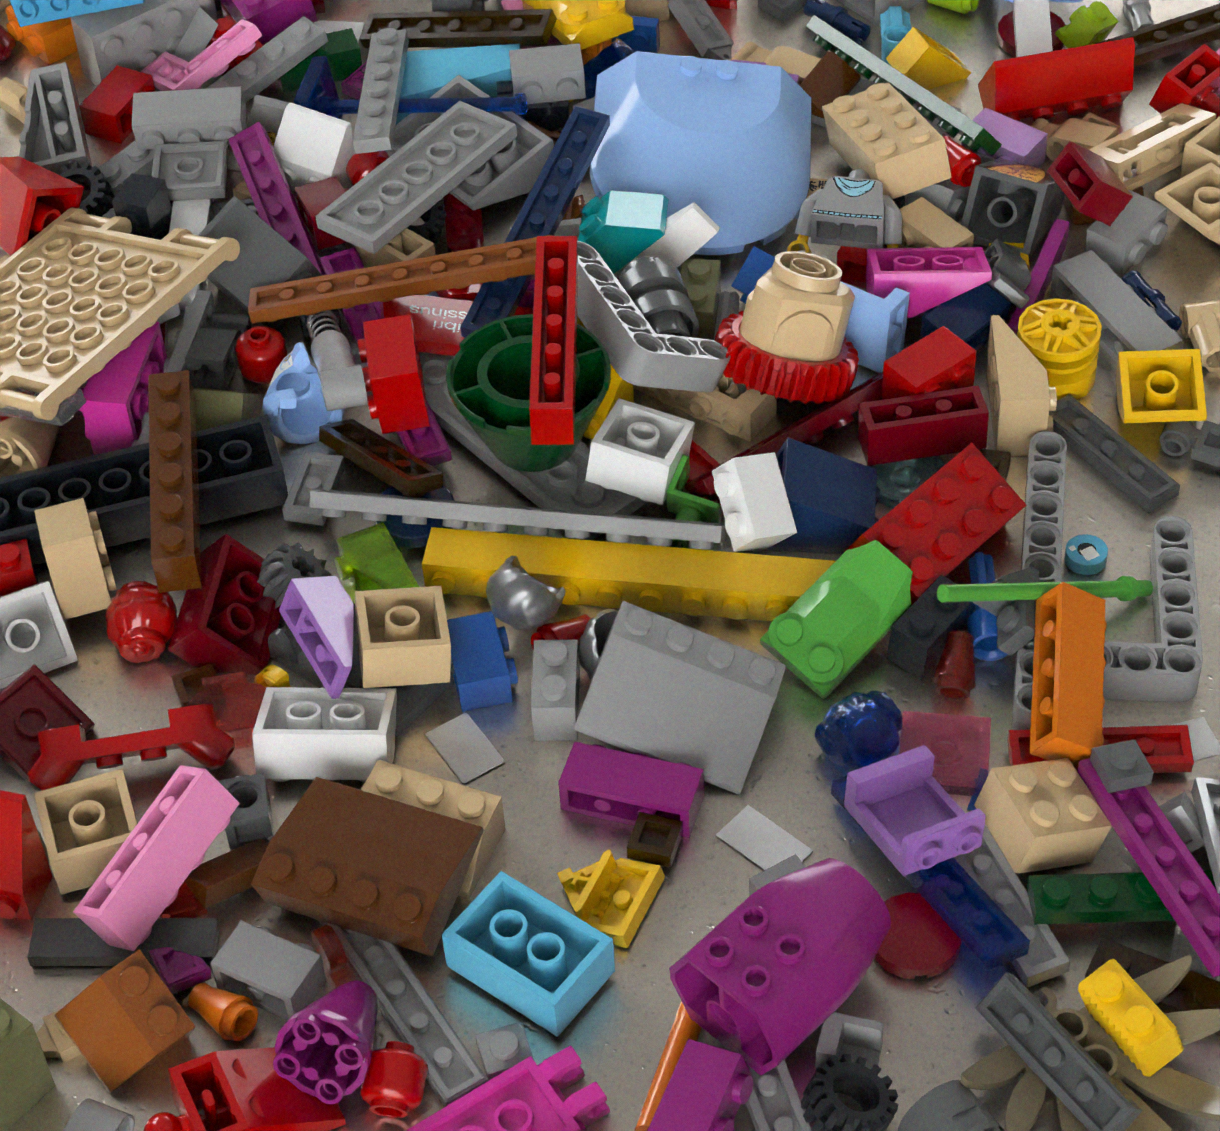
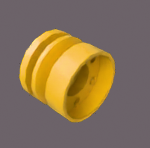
M1058 298L1042 300L1027 307L1019 317L1017 337L1047 370L1049 387H1056L1057 401L1068 394L1079 400L1086 396L1093 388L1102 329L1097 314L1086 305L1073 300Z

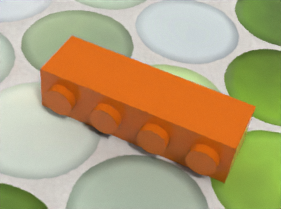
M1061 582L1036 599L1030 754L1045 760L1069 758L1075 769H1077L1079 761L1091 757L1092 748L1103 746L1104 743L1102 721L1105 704L1103 682L1106 665L1104 658L1105 631L1107 627L1105 620L1106 600Z

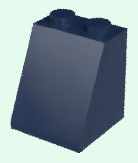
M791 438L786 439L777 452L776 458L797 533L764 551L843 554L853 542L879 521L875 517V508L880 497V488L876 487L877 469Z

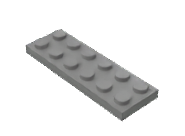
M462 101L457 102L316 215L317 228L370 253H377L517 137L516 124Z

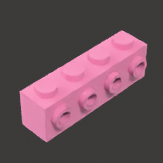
M180 765L73 913L108 945L135 951L138 945L142 944L149 937L153 924L163 910L176 899L179 892L178 889L191 871L201 864L206 850L215 837L228 826L231 819L230 816L240 803L207 769Z

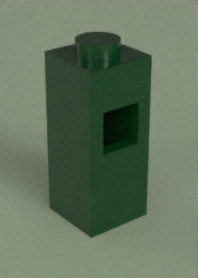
M349 28L326 33L327 43L277 79L283 94L345 80L362 66L360 47L353 29Z

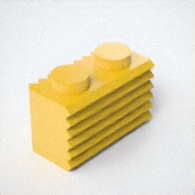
M1115 959L1108 960L1079 983L1078 991L1088 1013L1092 1014L1100 1027L1105 1029L1106 1034L1111 1036L1112 1041L1117 1043L1118 1048L1122 1049L1124 1054L1129 1056L1130 1061L1135 1063L1136 1068L1141 1070L1143 1076L1151 1077L1182 1053L1184 1047L1182 1046L1183 1043L1179 1038L1180 1035L1176 1030V1026Z

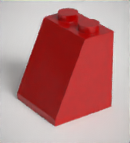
M20 156L0 157V247L11 256L70 208H79L84 186Z

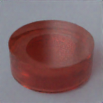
M326 924L311 931L313 944L318 954L321 955L322 963L326 970L332 974L345 968L347 964L346 954L333 928Z

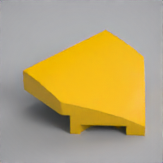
M610 849L603 852L599 861L578 871L572 872L569 867L557 873L576 917L612 938L613 945L624 948L629 947L665 879L660 865L623 858L615 860Z

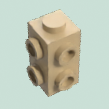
M920 197L900 208L902 213V244L898 245L899 248L973 247L974 234L925 198Z

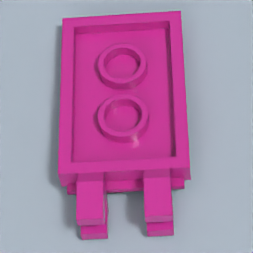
M570 1045L538 1065L529 1056L406 1131H586L585 1126L592 1125L608 1114L610 1109L605 1102L607 1097L596 1081L573 1093L567 1099L560 1091V1089L565 1090L585 1076L580 1066L582 1065L581 1059Z

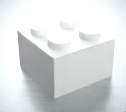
M618 398L591 441L585 481L601 485L606 489L638 497L646 502L663 505L667 498L666 492L682 455L689 456L695 422Z

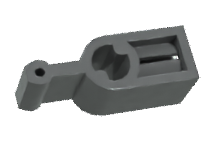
M996 238L984 252L992 271V280L985 284L1008 302L1022 309L1030 298L1024 293L1031 281L1029 269L1024 259L1000 239Z
M214 312L208 327H201L185 357L186 370H189L192 387L227 389L238 366L235 351L236 341L242 333L251 329L252 326L249 315Z

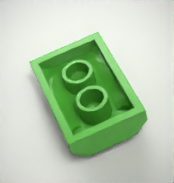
M877 540L857 548L848 549L784 614H780L773 619L769 630L761 637L760 644L825 700L912 606L910 584L913 572Z

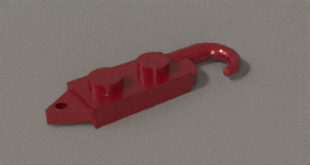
M448 193L443 197L444 210H446L445 226L448 252L484 247L481 208L472 210Z

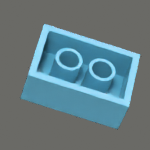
M502 871L497 874L442 934L447 967L557 1037L615 972L612 938Z

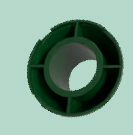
M533 314L502 318L473 331L460 342L461 349L453 360L449 359L446 370L448 393L457 410L501 463L512 469L525 472H539L552 469L561 465L572 456L601 405L611 380L610 360L605 347L593 333L577 324L574 444L532 445L529 406Z

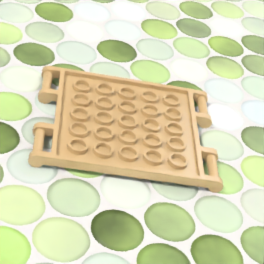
M70 208L0 264V408L9 406L33 412L34 416L39 419L52 420L58 413L60 403L67 397L74 395L79 387L91 376L103 370L107 362L120 351L128 348L137 336L145 329L153 326L158 318L168 309L181 302L184 295L197 284L205 281L208 275L222 262L236 260L240 253L239 242L229 237L214 239L193 235L191 231L183 228H175L163 239L158 240L131 234L132 224L126 217L114 216L106 218L87 214L85 210L79 208ZM20 388L40 394L36 397L16 392L15 390Z

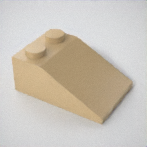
M991 315L986 378L994 448L996 451L1011 453V457L1028 456L1030 440L1035 434L1042 431L1053 432V417L1049 415V411H1056V387H1049L1047 370L999 315Z

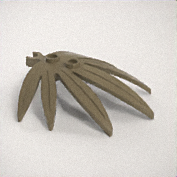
M1191 955L1184 956L1133 980L1155 1004H1158L1187 975L1193 958ZM1047 987L1040 989V1003L1143 1110L1125 1131L1173 1130L1122 1081L1145 1096L1169 1108L1192 1116L1220 1121V1087L1167 1066L1162 1067L1151 1077L1143 1076L1141 1070L1136 1068L1135 1063L1130 1061L1129 1056L1119 1050L1117 1043L1112 1041L1111 1036L1106 1034L1105 1029L1100 1027L1098 1021L1094 1020L1086 1007L1079 1011L1071 1008L1058 1010L1056 1008L1057 998L1053 991ZM1220 1009L1164 1013L1176 1026V1030L1180 1035L1179 1038L1183 1043L1182 1045L1198 1041L1220 1030ZM1010 1045L989 1054L970 1066L961 1074L960 1080L961 1084L966 1088L992 1090L1006 1086L1024 1073L1010 1096L1006 1109L1004 1131H1029L1041 1112L1048 1087ZM1056 1096L1062 1131H1088Z

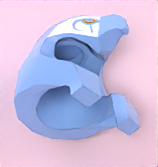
M302 342L295 344L293 351L284 357L276 368L268 391L263 399L262 409L264 415L268 417L273 435L287 443L305 445L319 442V426L342 421L345 408L326 411L321 382L314 360L308 354Z

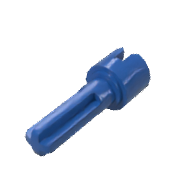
M976 552L975 557L970 558L968 561L971 584L992 583L996 580L993 557L991 555H984L983 552ZM975 604L974 612L967 619L968 637L973 656L984 661H996L1006 657L1008 654L997 648V616Z

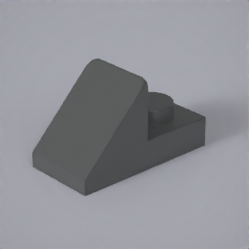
M1030 567L1003 575L992 583L1039 582V572L1035 568ZM1036 600L973 602L997 616V648L1012 656L1034 638Z

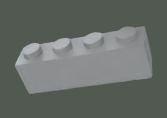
M1092 250L1053 265L1050 294L1054 298L1073 300L1086 305L1097 314L1102 325L1100 346L1116 362L1118 361V352L1182 350L1183 340L1180 335L1171 329L1157 315L1156 311L1148 306L1134 292L1133 288L1116 275L1107 262H1103Z

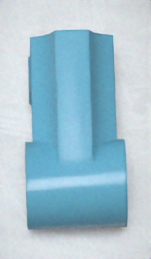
M889 6L887 11L880 14L881 60L887 64L889 63L886 57L911 30L910 13L905 12L901 6Z

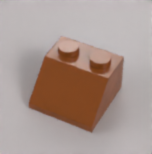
M140 949L98 977L54 1015L110 1094L189 1038L196 1027Z

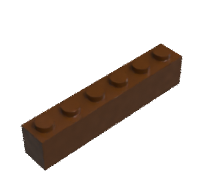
M189 370L148 374L151 562L158 590L161 593L202 588L196 401Z

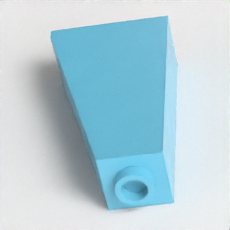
M520 43L407 51L396 125L458 75L497 101V82L511 81L509 50L521 49Z

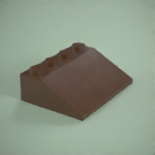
M316 777L270 840L251 885L267 904L433 956L484 829L478 825Z

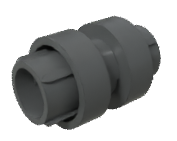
M641 257L630 262L621 272L622 276L618 281L655 333L696 338L699 323L679 270L669 263L662 262L657 257Z

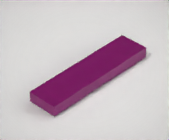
M1054 220L1031 272V281L1024 291L1030 297L1029 301L1022 309L1016 307L1008 324L1016 335L1021 314L1027 307L1042 301L1045 297L1048 286L1052 281L1053 265L1060 263L1066 249L1070 225L1068 221Z

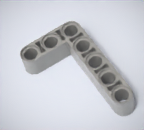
M577 241L579 270L577 315L586 329L601 341L608 353L610 364L617 374L625 381L637 386L706 393L713 392L731 356L725 357L728 349L710 339L655 333L600 254L592 246Z
M1165 516L1155 523L1149 556L1151 583L1153 585L1152 605L1155 643L1104 642L1106 665L1104 669L1103 696L1105 700L1187 702L1197 694L1203 655L1193 531L1191 525L1185 519L1177 516Z

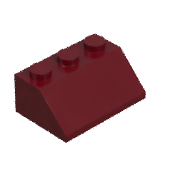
M228 534L223 535L201 552L202 588L186 590L168 650L196 668L213 663L217 673L257 675L267 667L270 658L268 637L278 628L281 613L279 612L280 606L275 608L276 601L272 597H263L265 587L257 582L264 558Z

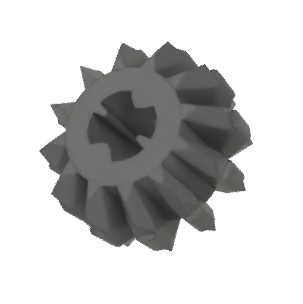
M299 542L293 546L283 543L273 550L271 554H268L262 562L260 577L257 582L265 587L263 597H272L276 601L275 608L281 606L291 579L332 576L329 571L325 570L327 560L317 559L314 556V549L307 552Z

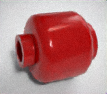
M256 326L242 333L236 341L235 351L239 370L243 377L259 384L271 383L276 368L284 357L288 355L286 342L282 334L271 327Z
M389 1041L386 1043L385 1048L372 1051L370 1067L360 1091L363 1100L370 1104L369 1110L384 1117L404 1118L408 1115V1111L414 1110L421 1105L428 1064L421 1056L414 1053L415 1048L411 1044Z

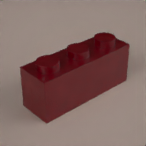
M979 385L859 403L858 440L867 466L959 453L970 443H973L978 450L987 448L989 411Z

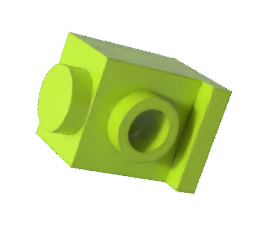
M1094 1L1089 7L1083 5L1075 10L1069 17L1071 23L1058 29L1055 35L1067 48L1091 45L1105 41L1119 21L1101 1Z

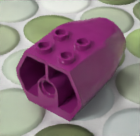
M827 858L784 875L764 885L750 895L669 968L670 979L689 1017L728 1050L742 1054L746 1064L762 1076L778 1066L855 991L891 928L890 913L879 893L865 877L846 863L833 858Z

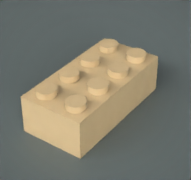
M889 82L873 84L866 91L852 96H840L833 103L822 106L830 145L852 170H864L870 175L872 180L881 181L883 183V194L891 196L892 199L952 178L945 139Z

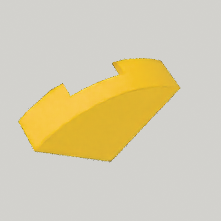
M268 665L254 677V687L263 695L265 694L266 687H291L288 673L276 665Z

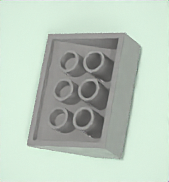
M460 75L456 76L395 126L391 150L394 153L459 101L516 124L517 137L449 192L472 210L531 192L554 147L553 140Z
M623 601L610 629L573 730L634 754H644L650 758L673 763H686L692 767L704 769L705 782L739 795L774 705L786 665Z

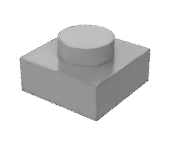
M522 1022L475 1034L476 1044L488 1081L529 1056L533 1058Z

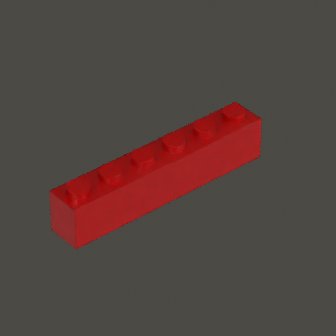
M537 236L529 406L532 445L574 444L579 274L577 236Z

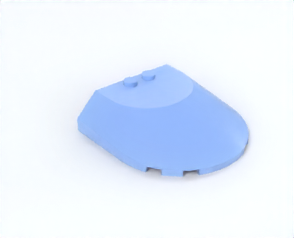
M636 51L597 75L594 111L610 115V126L590 164V179L596 196L601 198L610 190L664 194L669 199L667 217L695 202L720 227L718 233L694 253L699 255L743 252L745 244L760 241L765 245L784 234L787 225L794 218L798 219L801 204L807 198L810 184L811 97L782 67Z

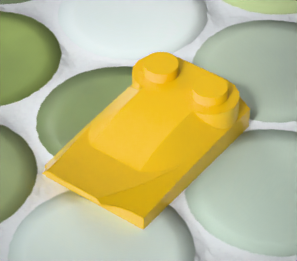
M522 0L523 8L526 10L552 9L557 18L552 34L563 45L580 43L581 50L634 30L633 18L626 12L625 0Z

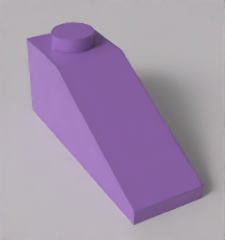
M337 576L291 579L279 612L331 699H337L341 695L352 668L354 604Z

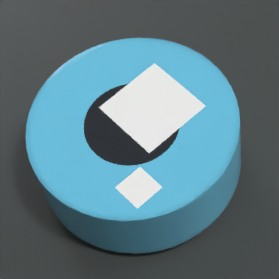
M1088 534L1077 535L1071 538L1066 545L1065 563L1070 570L1077 574H1097L1106 566L1108 548L1105 542L1096 536Z

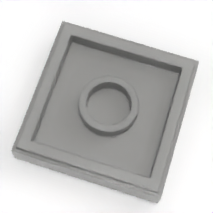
M227 141L155 145L151 177L165 179L170 201L225 198L229 152Z

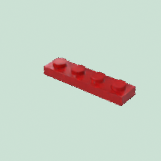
M1188 725L1102 727L1103 746L1135 739L1154 773L1192 772L1194 760ZM1031 729L1008 731L1007 743L1010 766L1048 761L1030 754Z

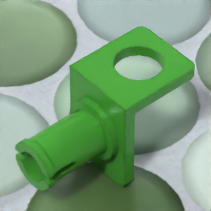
M682 455L666 492L668 512L677 514L676 520L721 523V505L719 503L683 492L690 475L689 456ZM673 539L672 546H670L677 547L678 543L681 542L680 548H689V540Z

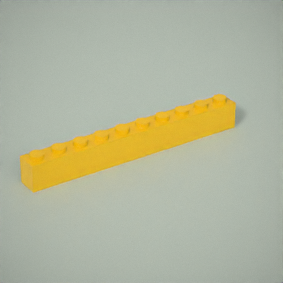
M431 527L422 561L425 587L441 586L443 594L487 598L486 588L489 578L507 558L518 556L521 567L525 569L529 576L534 577L546 586L554 588L564 587L566 593L562 604L586 605L611 609L620 608L622 602L625 601L651 612L772 622L777 616L784 614L835 561Z

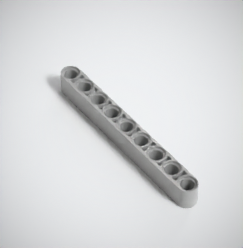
M1051 431L1039 432L1031 438L1026 470L1025 503L1027 506L1024 507L1021 570L1030 567L1035 568L1039 572V582H1061L1067 444L1061 435ZM1034 638L1016 652L1012 710L1013 730L1031 729Z

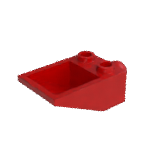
M275 1047L214 1051L168 1068L173 1101L180 1116H175L168 1112L157 1113L147 1121L144 1131H330L346 1125L338 1103L326 1104L317 1097L300 1091L289 1080L280 1077L273 1067V1060L276 1056ZM204 1109L205 1115H201L198 1113L199 1111Z

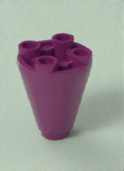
M350 981L338 986L293 1014L278 1032L274 1046L276 1056L273 1060V1067L280 1077L289 1080L300 1091L315 1096L326 1104L338 1103L343 1096L352 1094L364 1082L372 1058L378 1011L377 996L373 988L362 981Z

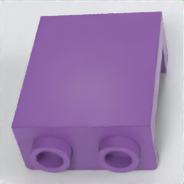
M925 745L847 773L844 807L903 876L921 869L931 868L939 862L960 854L970 853L982 845L986 815L981 809L965 813L932 776L935 756Z

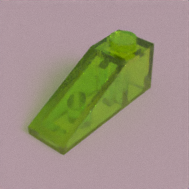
M383 522L337 538L340 556L334 557L335 566L341 580L349 579L354 591L419 587Z

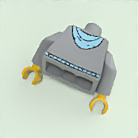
M856 169L851 171L848 177L832 176L827 180L823 189L814 192L801 204L795 234H798L797 240L789 244L787 251L798 252L804 250L805 253L812 254L808 246L809 237H811V243L867 249L883 248V245H887V248H898V245L902 244V213L891 196L883 194V183L879 180H872L866 171Z

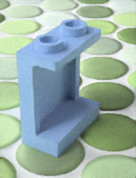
M842 282L850 287L855 295L845 333L846 340L852 342L854 348L858 351L859 365L881 373L884 361L904 349L910 293L896 287L883 299Z

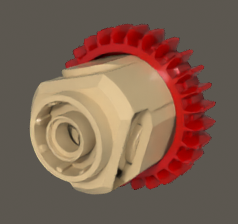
M787 251L777 254L773 266L757 280L755 289L748 295L744 311H740L738 314H730L722 319L718 331H716L714 341L728 349L726 358L731 356L723 375L733 378L735 384H744L747 390L754 389L759 391L760 395H772L775 397V400L778 397L788 399L790 403L793 400H799L804 404H807L809 401L820 404L823 400L830 403L834 399L839 400L849 393L856 377L859 362L858 351L854 348L852 342L847 341L845 337L855 295L850 287L840 282L842 276L840 267L830 260L810 253Z

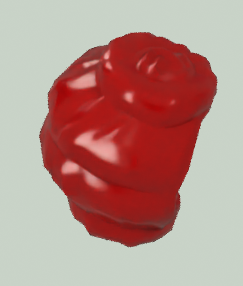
M146 581L128 582L120 589H117L115 597L111 598V603L105 613L108 639L119 651L120 656L133 663L149 662L153 659H158L166 648V642L172 637L178 618L176 605L169 592L159 593L158 586Z

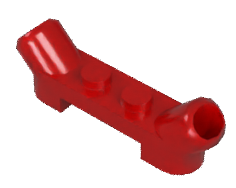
M212 704L167 709L170 727L86 741L85 729L79 724L53 728L38 733L41 756L29 770L28 780L43 791L70 783L82 765L96 763L97 769L122 766L123 758L140 755L142 762L155 761L167 758V751L181 749L209 770H218L233 753L235 742L233 737L216 726L214 705Z

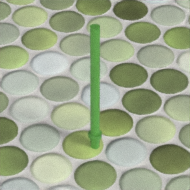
M1121 576L1113 581L1065 582L1100 598L1117 597L1118 600L1123 602L1133 601L1136 597H1148L1153 592L1151 581L1136 580L1132 576ZM1061 582L942 584L937 589V597L940 602L1036 600Z

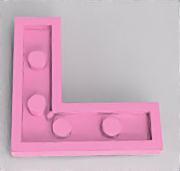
M242 19L190 62L165 51L140 72L152 75L155 88L161 91L202 89L201 85L211 77L215 78L223 74L229 68L228 63L234 58L250 52L256 45L255 41L263 35L255 24Z

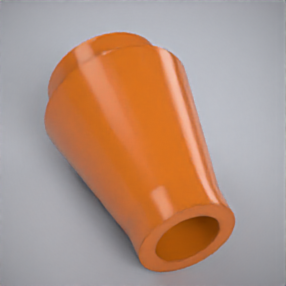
M206 983L196 985L189 995V1007L197 1011L224 1040L234 1039L235 1041H241L252 1033L257 1024L258 1010L247 996L214 988Z

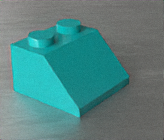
M612 190L601 198L596 196L582 209L578 241L592 246L600 254L613 274H615L665 235L669 199L664 194Z

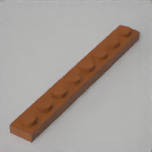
M537 237L250 288L248 314L252 324L275 322L282 318L314 315L327 310L349 309L361 304L378 301L388 302L395 298L426 295L434 291L451 288L461 289L479 283L500 282L507 278L535 275Z

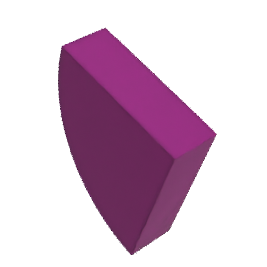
M171 947L157 948L149 951L150 960L155 971L172 994L212 979L210 968L197 955L192 956L184 952L174 951Z

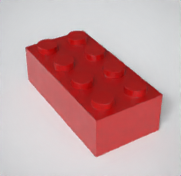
M970 443L864 532L846 550L863 546L873 540L879 541L912 570L910 597L911 604L913 605L940 575L946 576L1027 505L976 446Z

